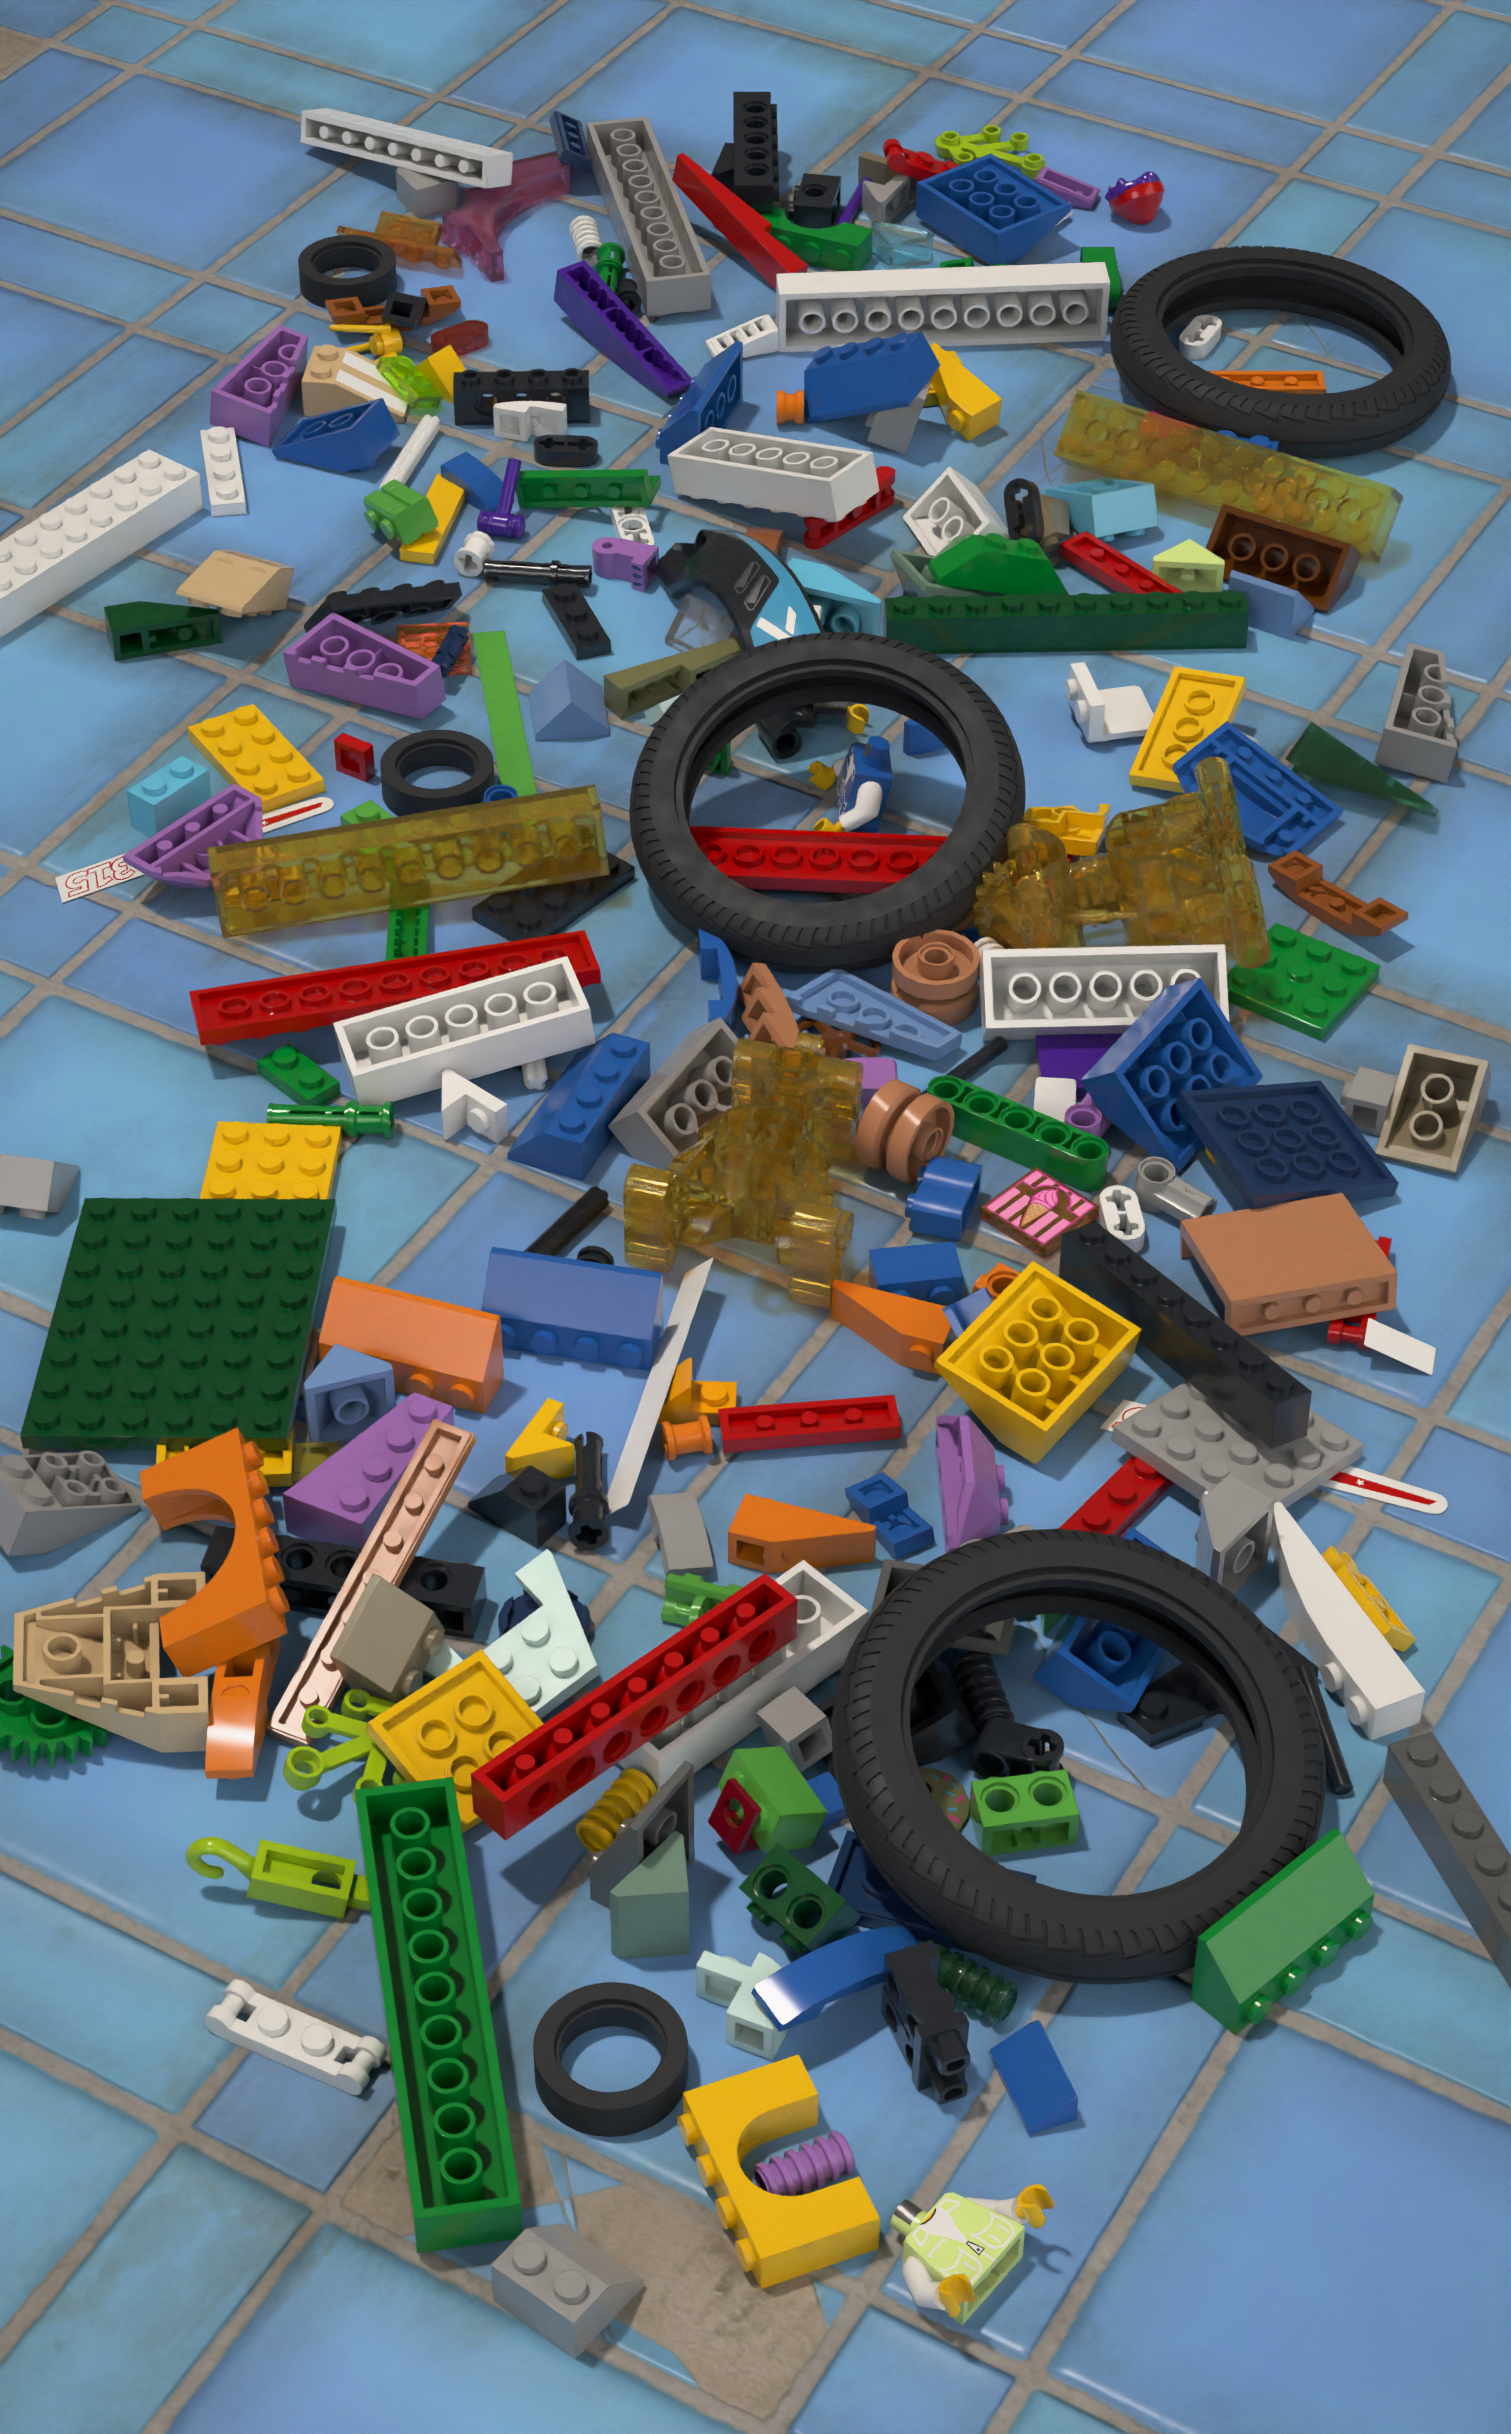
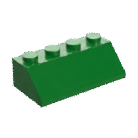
M1335 1828L1330 1830L1198 1937L1191 2000L1235 2036L1250 2023L1253 2025L1260 2023L1267 2016L1275 2002L1284 1995L1289 1997L1295 1994L1309 1974L1318 1967L1321 1969L1326 1968L1336 1958L1339 1950L1350 1940H1360L1370 1929L1373 1922L1371 1912L1374 1892L1341 1832Z

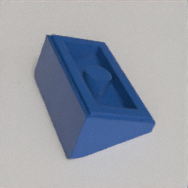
M1039 2020L1027 2024L989 2050V2055L1028 2135L1076 2120L1078 2097Z

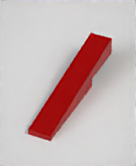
M684 153L677 155L672 181L775 290L776 274L807 273L808 265L770 235L772 224L687 155Z

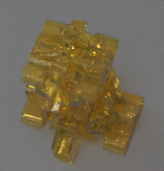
M1217 756L1208 757L1200 761L1195 768L1198 790L1196 792L1174 796L1163 804L1124 811L1115 815L1105 831L1107 856L1097 858V854H1093V859L1083 860V857H1079V862L1070 863L1067 859L1065 846L1056 835L1047 830H1039L1030 823L1013 825L1008 830L1007 835L1009 859L1004 865L995 861L993 863L995 874L983 872L984 884L976 887V897L978 900L973 903L974 923L978 924L979 935L993 938L1004 949L1083 948L1086 946L1083 926L1093 924V927L1096 928L1097 923L1105 921L1107 925H1110V920L1120 918L1125 936L1133 946H1172L1190 943L1195 945L1225 944V952L1233 951L1235 960L1241 967L1252 969L1264 965L1270 958V945L1254 865L1251 859L1246 856V846L1236 791L1228 762Z
M798 1033L794 1048L786 1046L779 1048L778 1045L740 1038L736 1044L732 1059V1108L706 1121L698 1130V1142L679 1152L672 1159L667 1170L636 1163L631 1164L623 1190L626 1264L669 1273L675 1261L678 1242L701 1247L730 1238H739L771 1245L777 1264L792 1267L789 1274V1300L831 1310L832 1283L834 1279L841 1280L842 1259L851 1240L854 1227V1213L833 1207L835 1195L828 1170H830L834 1159L853 1163L857 1157L855 1154V1137L862 1118L863 1064L826 1056V1047H823L824 1040L821 1039L822 1036L809 1033Z

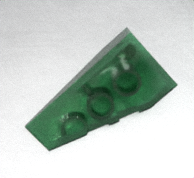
M1312 721L1285 758L1294 766L1291 770L1308 784L1313 779L1322 786L1433 817L1439 812L1434 805Z

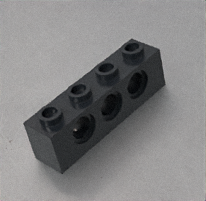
M568 368L560 371H546L544 369L511 371L501 369L496 372H478L476 370L454 372L455 425H494V405L496 403L513 401H545L566 404L567 424L590 423L589 370ZM523 393V394H527V395H526V396H518L517 394ZM552 393H559V394H561V395L553 396V395H551V394H552ZM484 394H491V395H493V396H491V397H486V396H483V395H484Z

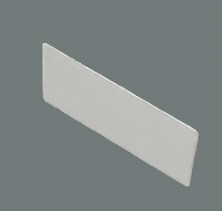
M1368 1319L1364 1340L1365 1346L1432 1375L1436 1353L1435 1347L1373 1319Z

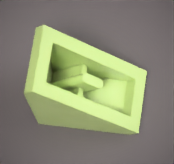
M1188 539L1154 556L1152 573L1182 592H1222L1225 561L1193 540Z

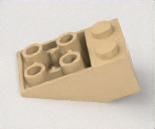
M215 550L177 589L176 594L188 597V604L201 608H209L210 605L221 607L220 613L232 617L241 618L242 614L257 616V613L271 615L273 610H286L294 567L234 550Z

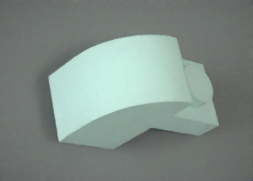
M704 1950L696 1964V1996L728 2007L726 2011V2044L773 2060L788 2029L779 2032L751 1994L754 1986L781 1969L779 1964L765 1954L759 1952L752 1966L749 1967L732 1957L719 1956Z

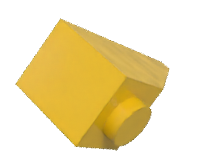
M937 343L931 344L930 347L940 363L939 368L933 375L932 384L945 420L950 427L970 441L998 425L1002 398Z

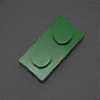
M289 1043L257 1060L258 1074L298 1105H323L341 1094L340 1082Z

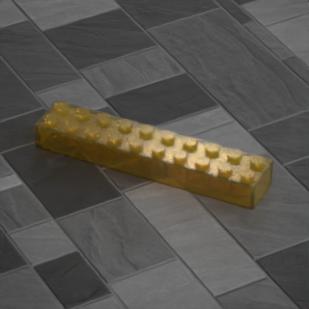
M1077 390L1053 454L1066 465L1104 477L1154 484L1155 493L1217 513L1220 512L1222 504H1226L1352 544L1361 554L1362 559L1375 563L1380 561L1404 498L1394 487L1082 390Z
M595 784L207 848L210 876L223 939L387 912L393 909L399 910L610 875L602 810Z

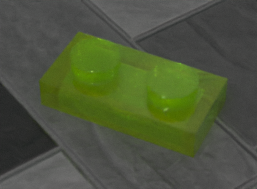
M402 355L380 357L376 369L412 409L439 407L443 396L434 388L433 383L424 377L414 366L411 359Z

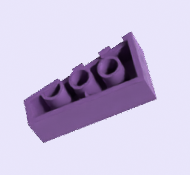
M278 325L211 390L210 424L216 427H234L236 435L270 447L306 370L308 336Z
M334 612L283 652L289 683L293 687L421 720L446 700L440 665Z
M415 1392L283 1493L286 1531L307 1540L363 1548L432 1420L436 1419L454 1426L453 1406Z

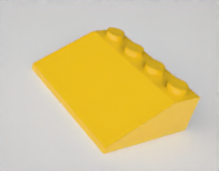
M1032 1261L937 1358L934 1367L999 1442L1037 1465L1131 1363L1141 1328Z

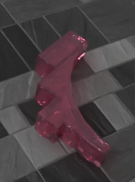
M557 151L513 161L511 185L487 189L481 187L465 189V202L462 204V208L442 212V225L439 226V235L442 243L447 245L455 255L466 253L468 257L475 261L479 271L484 272L492 283L504 280L503 251L497 243L502 230L515 217L529 208L549 199L569 194V165L559 161Z

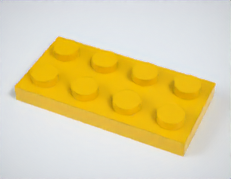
M1174 666L1129 772L1130 785L1184 793L1177 775H1175L1172 769L1174 763L1226 721L1232 724L1247 688L1246 678Z
M254 704L239 707L234 711L205 719L198 724L187 727L189 740L230 785L235 783L261 798L262 814L325 791L323 777Z

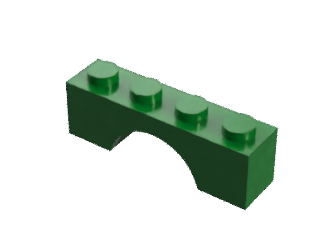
M773 206V214H760L772 224L770 235L806 264L836 271H861L872 258L873 229L845 222L829 228H805L790 222L785 216V208Z

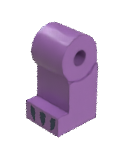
M602 537L593 542V570L597 576L607 579L617 578L631 582L632 589L645 592L658 577L656 565L659 561V547L614 537Z

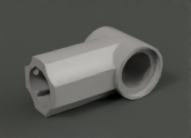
M1154 1156L1148 1157L1138 1165L1134 1192L1138 1197L1141 1210L1150 1213L1164 1211L1178 1220L1212 1215L1216 1210L1217 1199L1176 1177L1175 1167L1167 1159Z

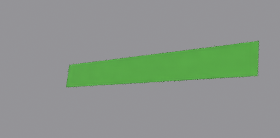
M505 630L472 633L500 783L516 789L518 792V804L538 802Z

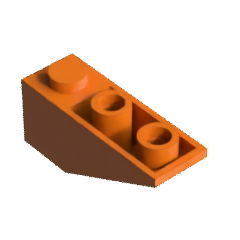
M745 1493L728 1530V1563L771 1574L787 1572L802 1560L816 1569L874 1562L876 1554L875 1525Z

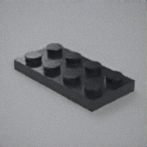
M577 835L472 908L473 921L508 941L556 935L635 879V866Z

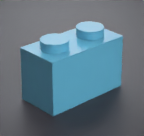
M181 755L128 789L127 796L131 827L151 838L212 798L209 770Z

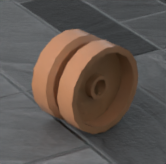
M941 929L924 934L923 939L919 935L900 940L895 945L892 954L891 971L893 979L891 982V995L949 1026L966 1021L975 1012L978 1004L979 984L977 980L980 964L978 948L967 937L953 931Z
M898 1079L886 1082L875 1093L859 1122L855 1137V1154L858 1161L880 1171L887 1170L889 1176L915 1186L921 1165L927 1166L933 1155L943 1157L949 1144L954 1127V1110L951 1103L928 1093L922 1095L920 1089Z

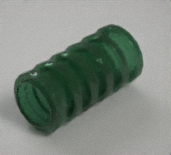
M945 1944L936 1948L940 1955L938 1984L940 1988L948 1991L955 2002L962 1999V2005L967 2009L976 2007V2014L982 2017L989 2014V2020L994 2024L1005 2020L1016 2003L1018 1985L1012 1981L1005 1984L1004 1977L1000 1974L991 1976V1970L985 1966L978 1969L976 1961L972 1959L964 1961V1955L958 1951L951 1954V1948Z

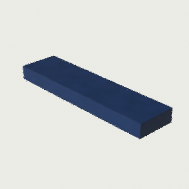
M557 110L553 111L549 121L559 161L587 173L592 162L581 121Z

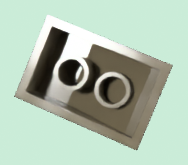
M1408 1043L1375 1150L1379 1158L1456 1175L1480 1121L1492 1079L1489 1061Z

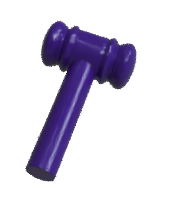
M515 458L508 459L497 513L494 511L488 513L486 510H482L477 518L478 531L487 533L489 536L498 535L509 538L514 536L517 539L523 537L526 529L525 517L523 515L515 516L513 513L511 514L522 464L520 460Z

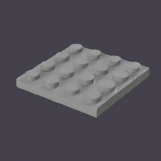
M1188 1381L1183 1382L1115 1425L1111 1441L1156 1469L1157 1472L1199 1500L1208 1487H1216L1228 1474H1231L1275 1499L1274 1503L1280 1501L1285 1508L1360 1459L1364 1447L1362 1442L1310 1409L1307 1436L1270 1449Z

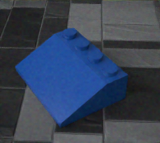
M991 153L917 182L916 217L989 265L1002 263L1007 265L1021 259L1072 210V204Z
M1197 978L1166 987L1080 1081L1098 1109L1107 1119L1149 1154L1170 1161L1175 1167V1173H1178L1204 1145L1175 1105L1179 1092L1255 1086L1263 1075L1202 979Z

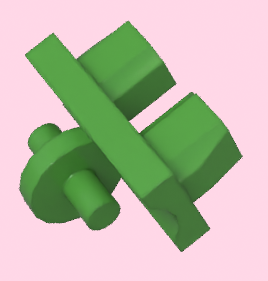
M669 1573L665 1579V1599L661 1620L688 1626L743 1587L734 1584L723 1587L707 1583L703 1580L702 1576L686 1573L684 1576Z

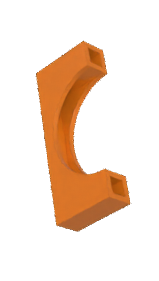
M238 1427L139 1472L143 1501L163 1531L181 1524L201 1520L225 1521L234 1524L236 1527L229 1554L213 1578L191 1599L173 1611L159 1617L163 1649L183 1677L196 1675L288 1633L284 1613L290 1611V1607L279 1585L285 1579L281 1566L274 1556V1553L279 1551V1545L273 1531L269 1527V1524L274 1522V1516L268 1502L264 1498L265 1495L269 1494V1488L259 1467L264 1466V1459L257 1444L254 1441L247 1443Z

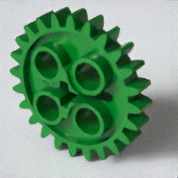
M5 1645L1 1646L0 1753L7 1749L11 1750V1762L13 1763L19 1760L22 1755L29 1756L30 1767H34L40 1757L46 1758L49 1766L55 1767L57 1757L64 1756L70 1764H74L75 1752L80 1751L84 1755L91 1757L93 1756V1743L103 1747L107 1745L108 1733H115L13 1691L14 1651Z

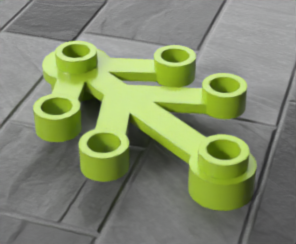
M996 125L983 127L981 134L960 136L955 131H946L935 138V148L938 155L944 158H952L959 166L972 161L974 158L977 159L991 153L1009 165L1020 167L1021 173L1034 181L1042 167L1046 166L1043 156L1037 153L1027 154L1025 158L1005 153L1008 151L1027 150L1029 136L1022 132H1016L1011 134L1010 141L1000 142L1001 128Z
M352 1689L344 1696L341 1706L343 1716L331 1713L326 1707L321 1705L308 1707L301 1723V1728L307 1736L322 1738L330 1732L351 1738L352 1740L321 1753L309 1746L293 1748L288 1753L283 1768V1775L289 1786L298 1791L309 1790L320 1782L322 1774L367 1755L368 1759L363 1777L357 1780L352 1794L354 1803L356 1804L355 1790L384 1786L382 1778L388 1757L366 1732L368 1723L363 1722V1720L368 1715L377 1717L397 1703L372 1697L362 1689ZM350 1703H358L363 1707L357 1708L351 1705ZM311 1719L320 1720L323 1724H315ZM395 1768L392 1777L393 1784L408 1783L397 1768Z

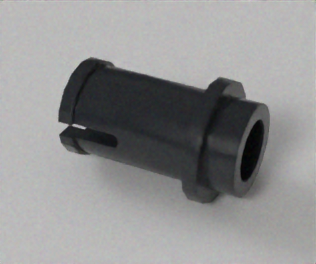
M624 278L617 284V296L632 313H635L641 306V298L637 293V284L630 278Z

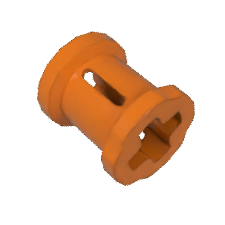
M706 1415L698 1416L697 1421L673 1425L669 1421L661 1422V1439L667 1461H673L676 1459V1455L699 1451H702L704 1455L713 1453L712 1434Z

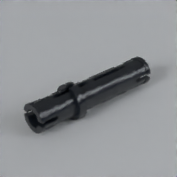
M486 559L483 575L485 576V582L549 585L550 588L560 584L576 583L578 587L590 589L593 572L591 565L561 564L559 560H552L551 563Z

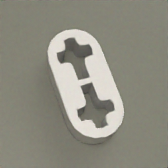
M1208 314L1196 316L1180 334L1178 351L1186 359L1199 360L1206 357L1221 338V319Z
M1114 1185L1107 1187L1100 1194L1099 1218L1101 1226L1137 1253L1144 1246L1145 1223L1138 1197L1133 1190L1125 1186ZM1116 1205H1119L1121 1210L1124 1211H1118ZM1120 1229H1126L1127 1235H1124Z

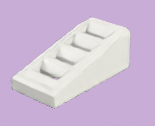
M767 314L706 340L705 347L713 358L736 341L743 342V358L779 351V331L771 317Z

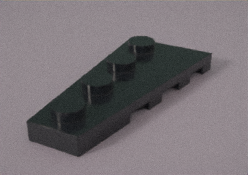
M444 580L431 581L424 586L413 587L409 583L401 584L391 590L382 591L378 587H371L356 594L337 591L326 596V600L304 624V629L306 633L309 632L332 612L356 624L366 619H371L372 625H376L397 617L400 612L403 613L404 618L449 610L462 596L459 582L445 583Z
M1268 1628L1290 1658L1295 1669L1301 1665H1311L1317 1679L1319 1667ZM1181 1663L1146 1687L1134 1710L1130 1713L1117 1712V1720L1145 1744L1153 1747L1202 1727L1205 1719L1217 1714H1224L1225 1717L1226 1715L1212 1693L1200 1679Z

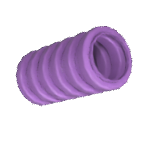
M833 2130L828 2133V2139H824L822 2136L815 2138L812 2146L808 2143H803L799 2145L798 2152L790 2149L784 2152V2158H780L778 2155L771 2157L768 2165L764 2162L755 2164L754 2179L757 2187L776 2195L796 2196L797 2192L801 2195L810 2193L811 2186L820 2189L825 2186V2180H829L832 2183L839 2180L841 2173L845 2176L854 2174L855 2159L853 2152L844 2135L837 2130Z

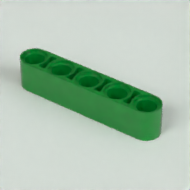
M937 1076L928 1083V1094L952 1105L954 1110L952 1136L1031 1170H1038L1044 1175L1078 1190L1095 1191L1105 1185L1109 1149L1108 1144L1100 1137L954 1076Z

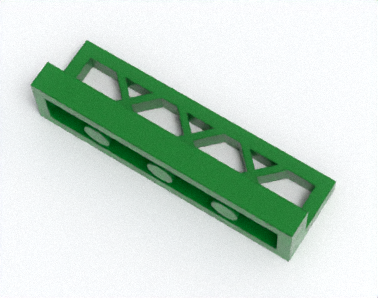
M647 469L520 470L516 495L519 508L650 507L662 484L660 475L649 476Z

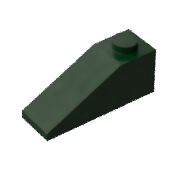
M145 601L104 607L107 638L115 661L222 643L218 609Z

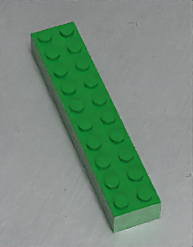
M449 1777L355 1790L358 1832L417 2254L516 2239L522 2233L521 2200L454 1778Z

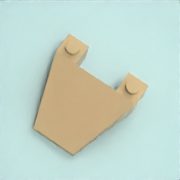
M205 1572L158 1573L144 1577L143 1584L121 1591H118L116 1585L101 1589V1596L75 1603L72 1597L15 1613L13 1691L161 1753L206 1751L209 1723L208 1676L160 1678V1646H163L159 1622V1617L184 1604L206 1585Z

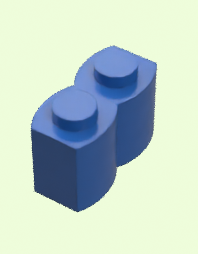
M936 1155L931 1157L927 1166L921 1165L916 1181L917 1192L909 1193L905 1206V1217L911 1218L910 1231L960 1241L966 1230L970 1214L979 1197L982 1165Z

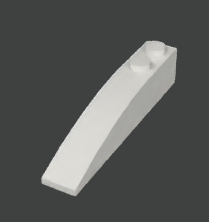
M1280 1501L1274 1503L1270 1547L1275 1572L1290 1616L1303 1644L1316 1666L1319 1667L1326 1688L1330 1692L1336 1693L1345 1705L1351 1722L1354 1725H1359L1371 1741L1420 1723L1425 1690Z

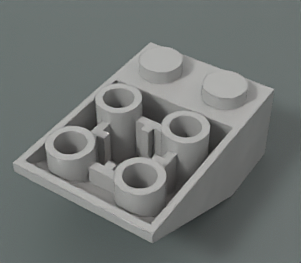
M46 1452L35 1455L7 1454L0 1456V1546L8 1556L48 1554L133 1514L140 1508V1504L98 1452Z

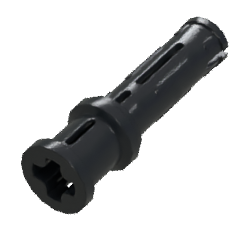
M589 1431L586 1432L585 1446L582 1433L576 1437L574 1442L576 1449L575 1493L570 1497L568 1503L569 1513L573 1517V1522L568 1529L569 1540L574 1546L585 1550L600 1548L609 1538V1527L605 1522V1516L609 1511V1500L602 1492V1449L604 1442L599 1434Z

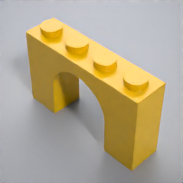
M799 2054L683 2092V2115L677 2117L678 2128L684 2144L687 2147L694 2145L699 2156L696 2157V2164L703 2185L706 2188L713 2186L718 2198H716L715 2204L720 2222L725 2230L732 2228L736 2235L735 2249L740 2265L745 2272L752 2270L760 2289L879 2249L880 2217L859 2176L808 2194L782 2196L769 2193L757 2187L746 2177L741 2169L744 2159L758 2146L818 2125L819 2094Z

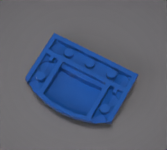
M1228 721L1177 760L1172 767L1182 790L1197 811L1210 824L1240 845L1263 854L1283 857L1294 850L1299 852L1336 821L1344 811Z

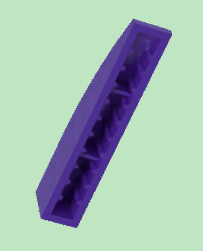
M585 260L557 270L554 301L607 358L628 375L665 397H670L690 388L692 378Z

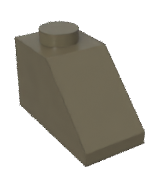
M1040 494L1044 535L1038 544L1045 553L1057 548L1060 545L1059 541L1069 536V505L1065 500ZM1026 524L1025 528L1020 529V534L1027 537V533L1032 531V525Z

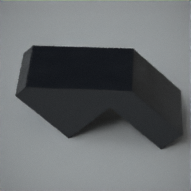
M395 292L394 295L389 294L381 322L419 330L425 314L427 298Z

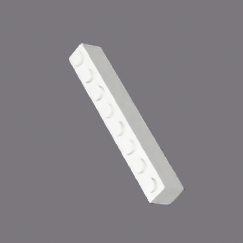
M330 108L302 111L301 143L485 189L511 185L513 153Z

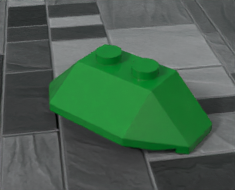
M989 533L986 536L975 534L957 536L928 565V569L938 585L1001 594H1017L1019 596L1042 595L1046 593L1069 595L1049 559L1040 548V545L1028 538H1020L1019 541L1010 540L994 533Z

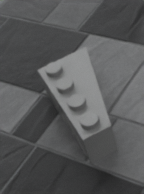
M1408 642L1375 757V764L1447 783L1457 752V741L1453 738L1455 727L1454 719L1450 717L1451 697L1447 694L1448 677L1444 652Z

